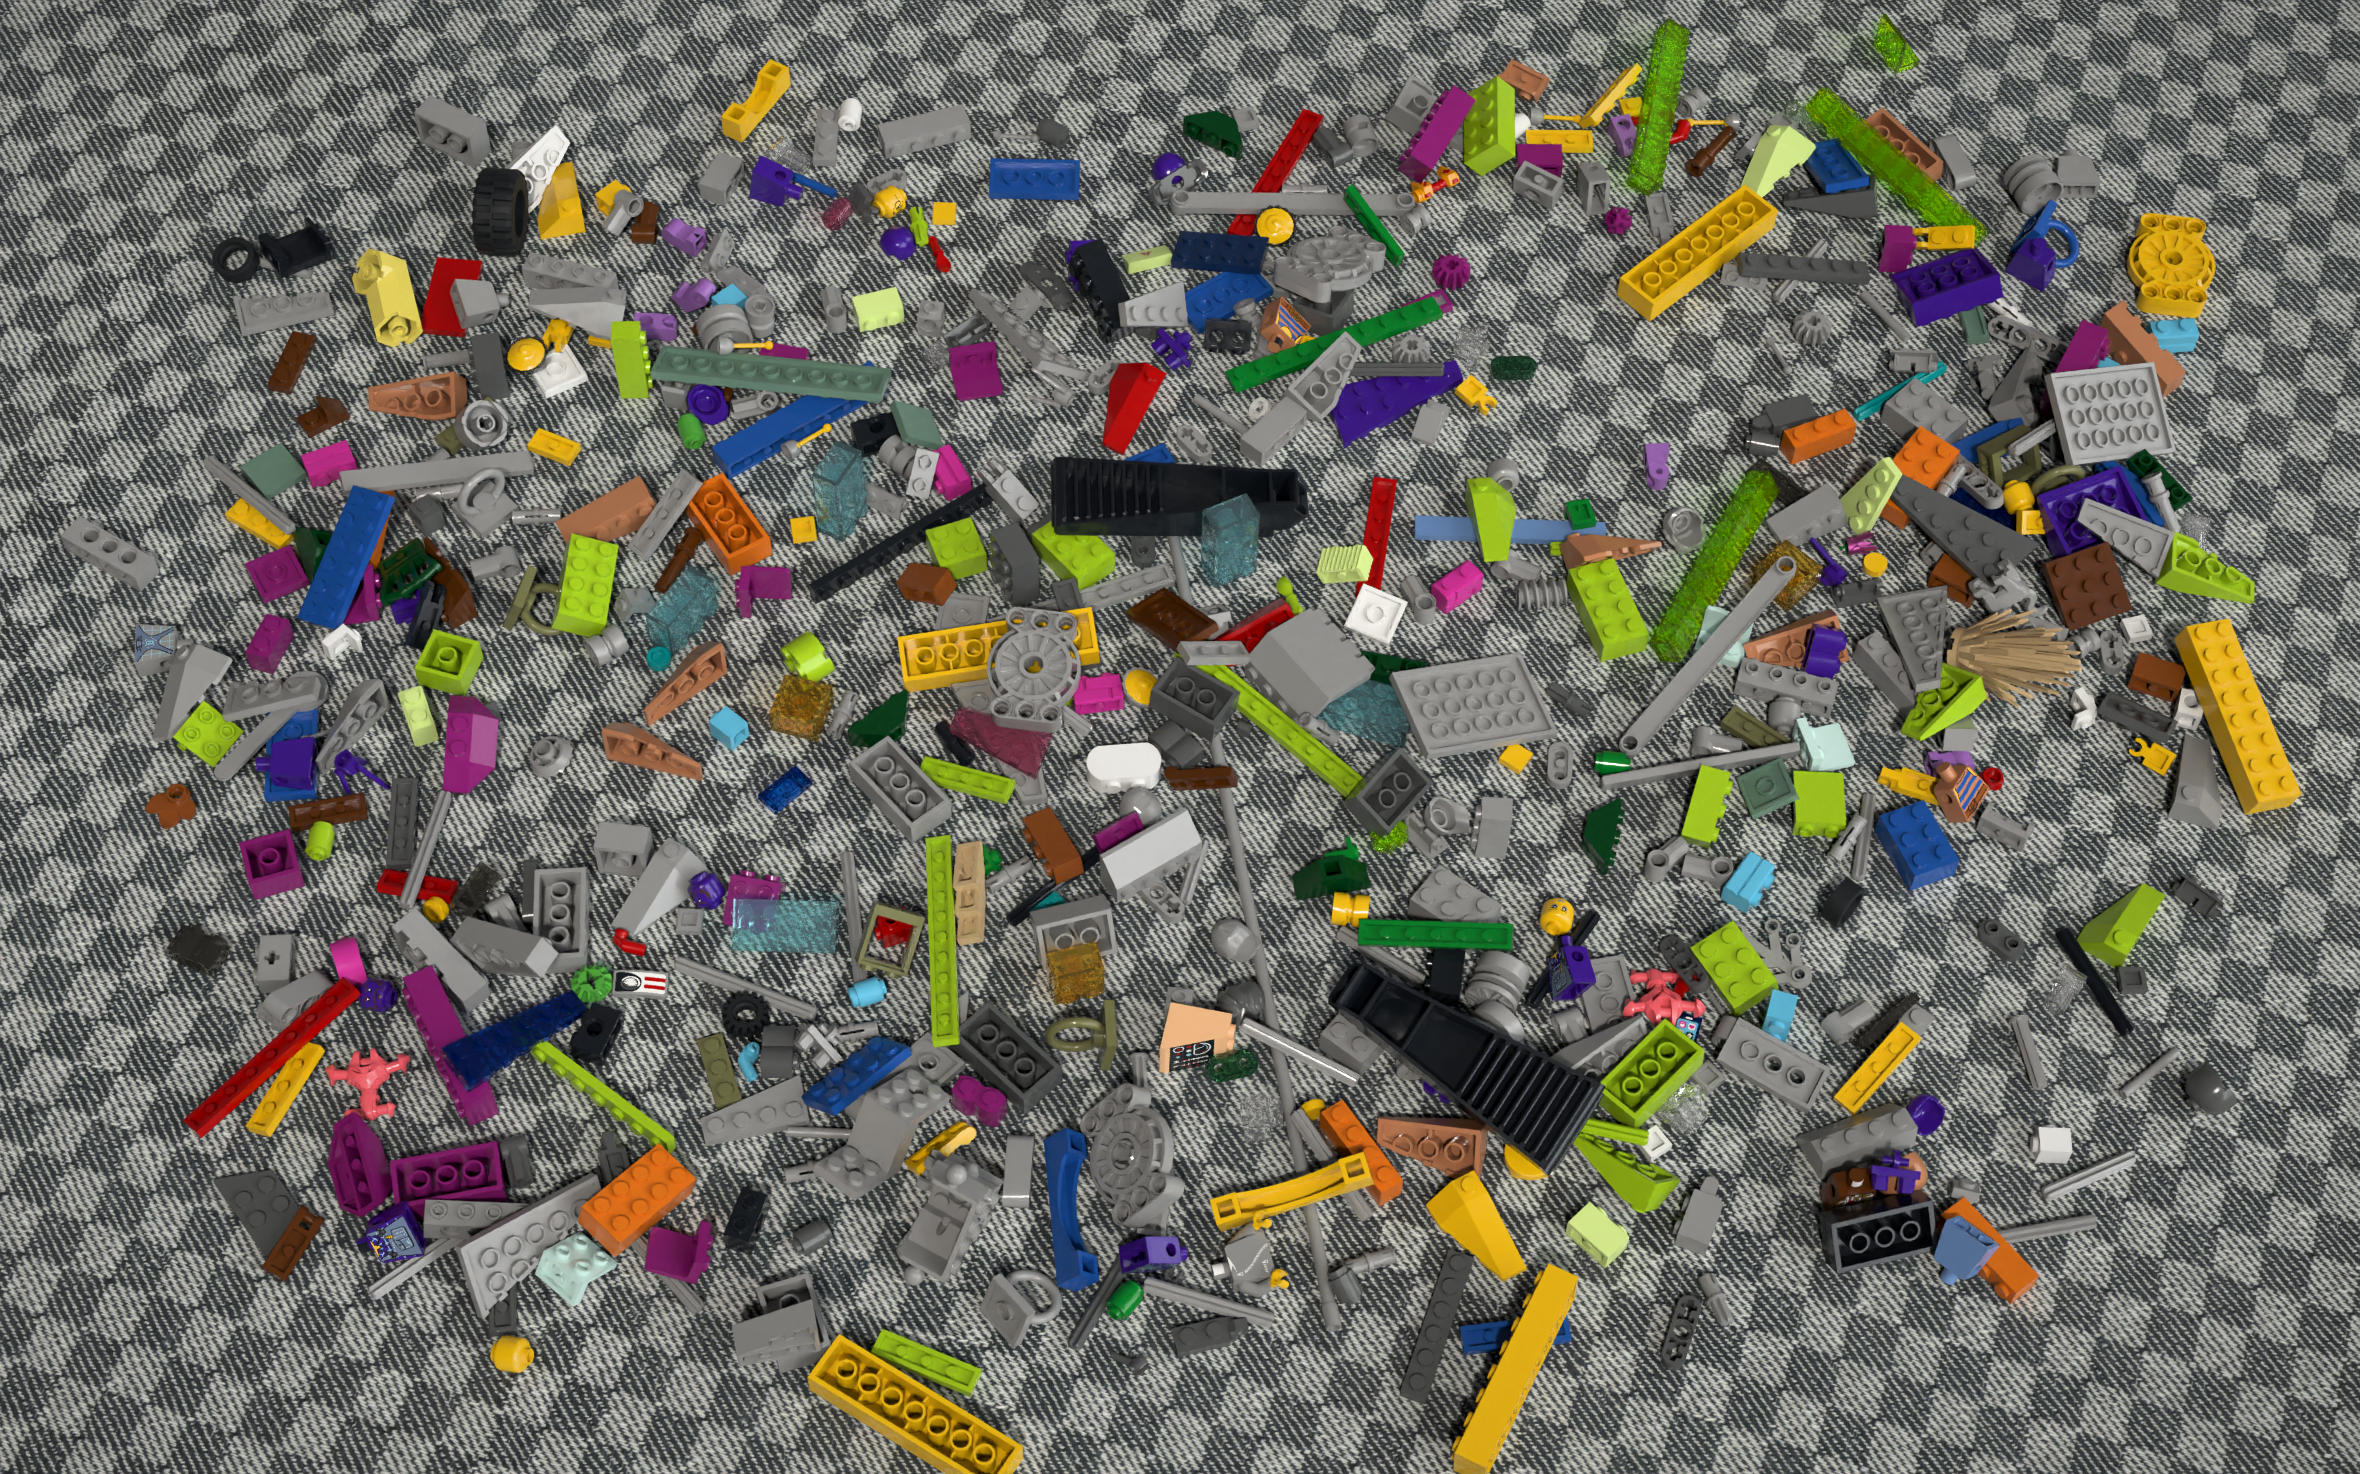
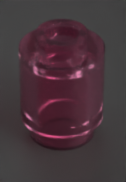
M844 197L833 200L822 214L821 218L824 226L830 230H840L852 214L853 205Z

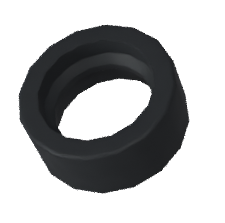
M240 237L227 238L215 248L212 256V263L216 271L223 279L231 283H241L250 279L257 272L260 264L256 249L249 241ZM239 250L247 251V259L241 267L234 270L225 269L224 264L230 254Z
M1846 878L1837 886L1826 901L1821 911V917L1835 927H1841L1859 906L1864 897L1865 889L1850 878Z

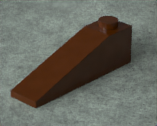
M427 536L423 538L426 553L443 568L439 573L436 572L432 576V581L435 584L434 590L439 584L445 585L447 588L440 620L442 623L447 622L450 628L454 629L478 616L471 588L456 568L452 569L447 558L443 559L440 550Z

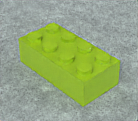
M1498 76L1467 93L1476 101L1464 118V164L1480 176L1487 174L1515 157V89Z
M571 533L564 550L551 628L585 637H590L594 634L601 636V630L605 628L619 545Z
M1614 558L1569 569L1566 587L1600 662L1645 651L1649 632Z
M1664 1019L1600 1082L1606 1088L1602 1092L1604 1096L1599 1105L1624 1126L1639 1129L1703 1065L1705 1050L1668 1020Z

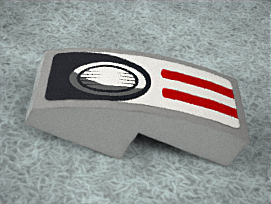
M614 970L611 996L636 1000L638 997L664 1001L667 997L669 973L646 970Z

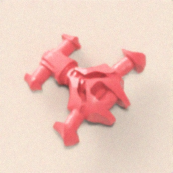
M1655 968L1645 972L1630 971L1631 984L1646 983V989L1649 993L1641 997L1640 1002L1634 1003L1633 1000L1627 998L1624 1001V1017L1631 1019L1634 1013L1644 1012L1655 1027L1661 1023V1018H1668V1021L1675 1026L1676 1020L1682 1014V1011L1693 1012V1017L1696 1018L1702 1016L1706 1009L1705 1005L1697 997H1695V1002L1681 1000L1680 995L1666 987V982L1673 984L1678 979L1673 969H1670L1669 972H1661Z
M372 1048L368 1058H362L360 1051H354L347 1070H338L333 1064L327 1066L325 1072L329 1077L330 1086H335L337 1080H347L348 1085H352L361 1091V1097H359L361 1108L350 1109L348 1107L344 1113L345 1117L351 1112H356L361 1118L368 1121L375 1120L379 1115L389 1114L390 1118L393 1117L396 1106L391 1100L387 1104L379 1105L380 1096L377 1094V1090L390 1078V1073L402 1069L404 1074H406L410 1057L405 1053H399L397 1055L398 1060L387 1063L385 1059L378 1055L376 1049Z

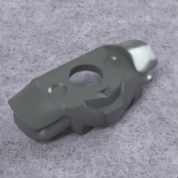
M1198 159L1193 160L1159 180L1148 191L1151 201L1157 206L1167 205L1171 203V197L1177 190L1195 192L1200 188L1199 184L1207 179L1208 170L1205 164ZM1175 176L1181 177L1183 185L1179 189H1175L1172 186V179Z
M1033 261L1025 262L1021 266V277L1034 284L1049 298L1050 303L1057 310L1064 311L1072 306L1074 297L1061 276ZM1047 279L1049 282L1052 281L1054 285L1045 287L1041 284V281Z

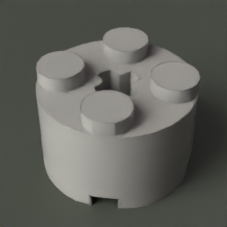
M478 400L464 407L458 413L453 428L457 438L464 446L472 451H482L500 443L505 438L508 431V416L505 410L496 402Z

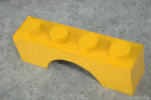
M771 59L758 73L755 87L749 98L741 105L733 102L721 116L724 135L741 143L747 138L791 86L789 67Z

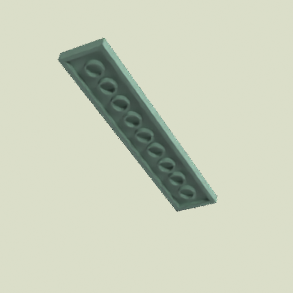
M665 345L662 346L651 369V379L745 388L754 391L764 390L776 393H793L802 396L813 395L823 398L862 400L870 403L882 401L891 378V368L734 352L728 355H717L715 350Z

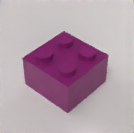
M290 829L239 843L248 883L255 900L305 886Z

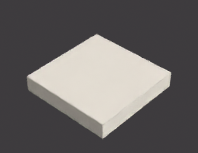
M568 344L565 345L562 353L555 352V349L544 353L541 363L528 370L546 399L588 381L586 372Z
M1363 583L1344 624V628L1389 646L1408 602Z

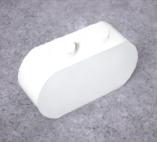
M1147 742L1096 746L1087 757L1088 783L1094 790L1100 793L1108 792L1115 794L1120 791H1129L1136 787L1152 789L1157 785L1161 777V755L1155 746Z

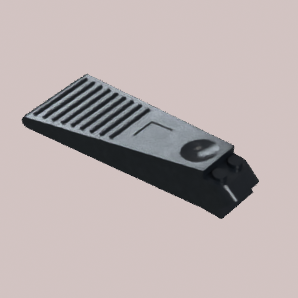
M1056 457L1053 459V465L1050 466L1051 524L1057 535L1273 537V530L1293 528L1309 516L1307 491L1303 484L1298 481L1296 469H1260Z
M1362 961V963L1350 965L1328 997L1329 1005L1347 1021L1355 1025L1361 1033L1548 1176L1553 1170L1556 1171L1604 1096L1602 1092L1606 1086L1384 975L1366 962Z

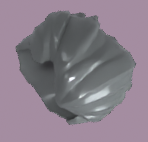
M1254 981L1240 983L1236 986L1227 985L1225 991H1218L1217 999L1220 1002L1217 1004L1218 1011L1231 1013L1232 1024H1236V1027H1240L1245 1018H1250L1254 1021L1260 1019L1262 1011L1266 1007L1265 995Z

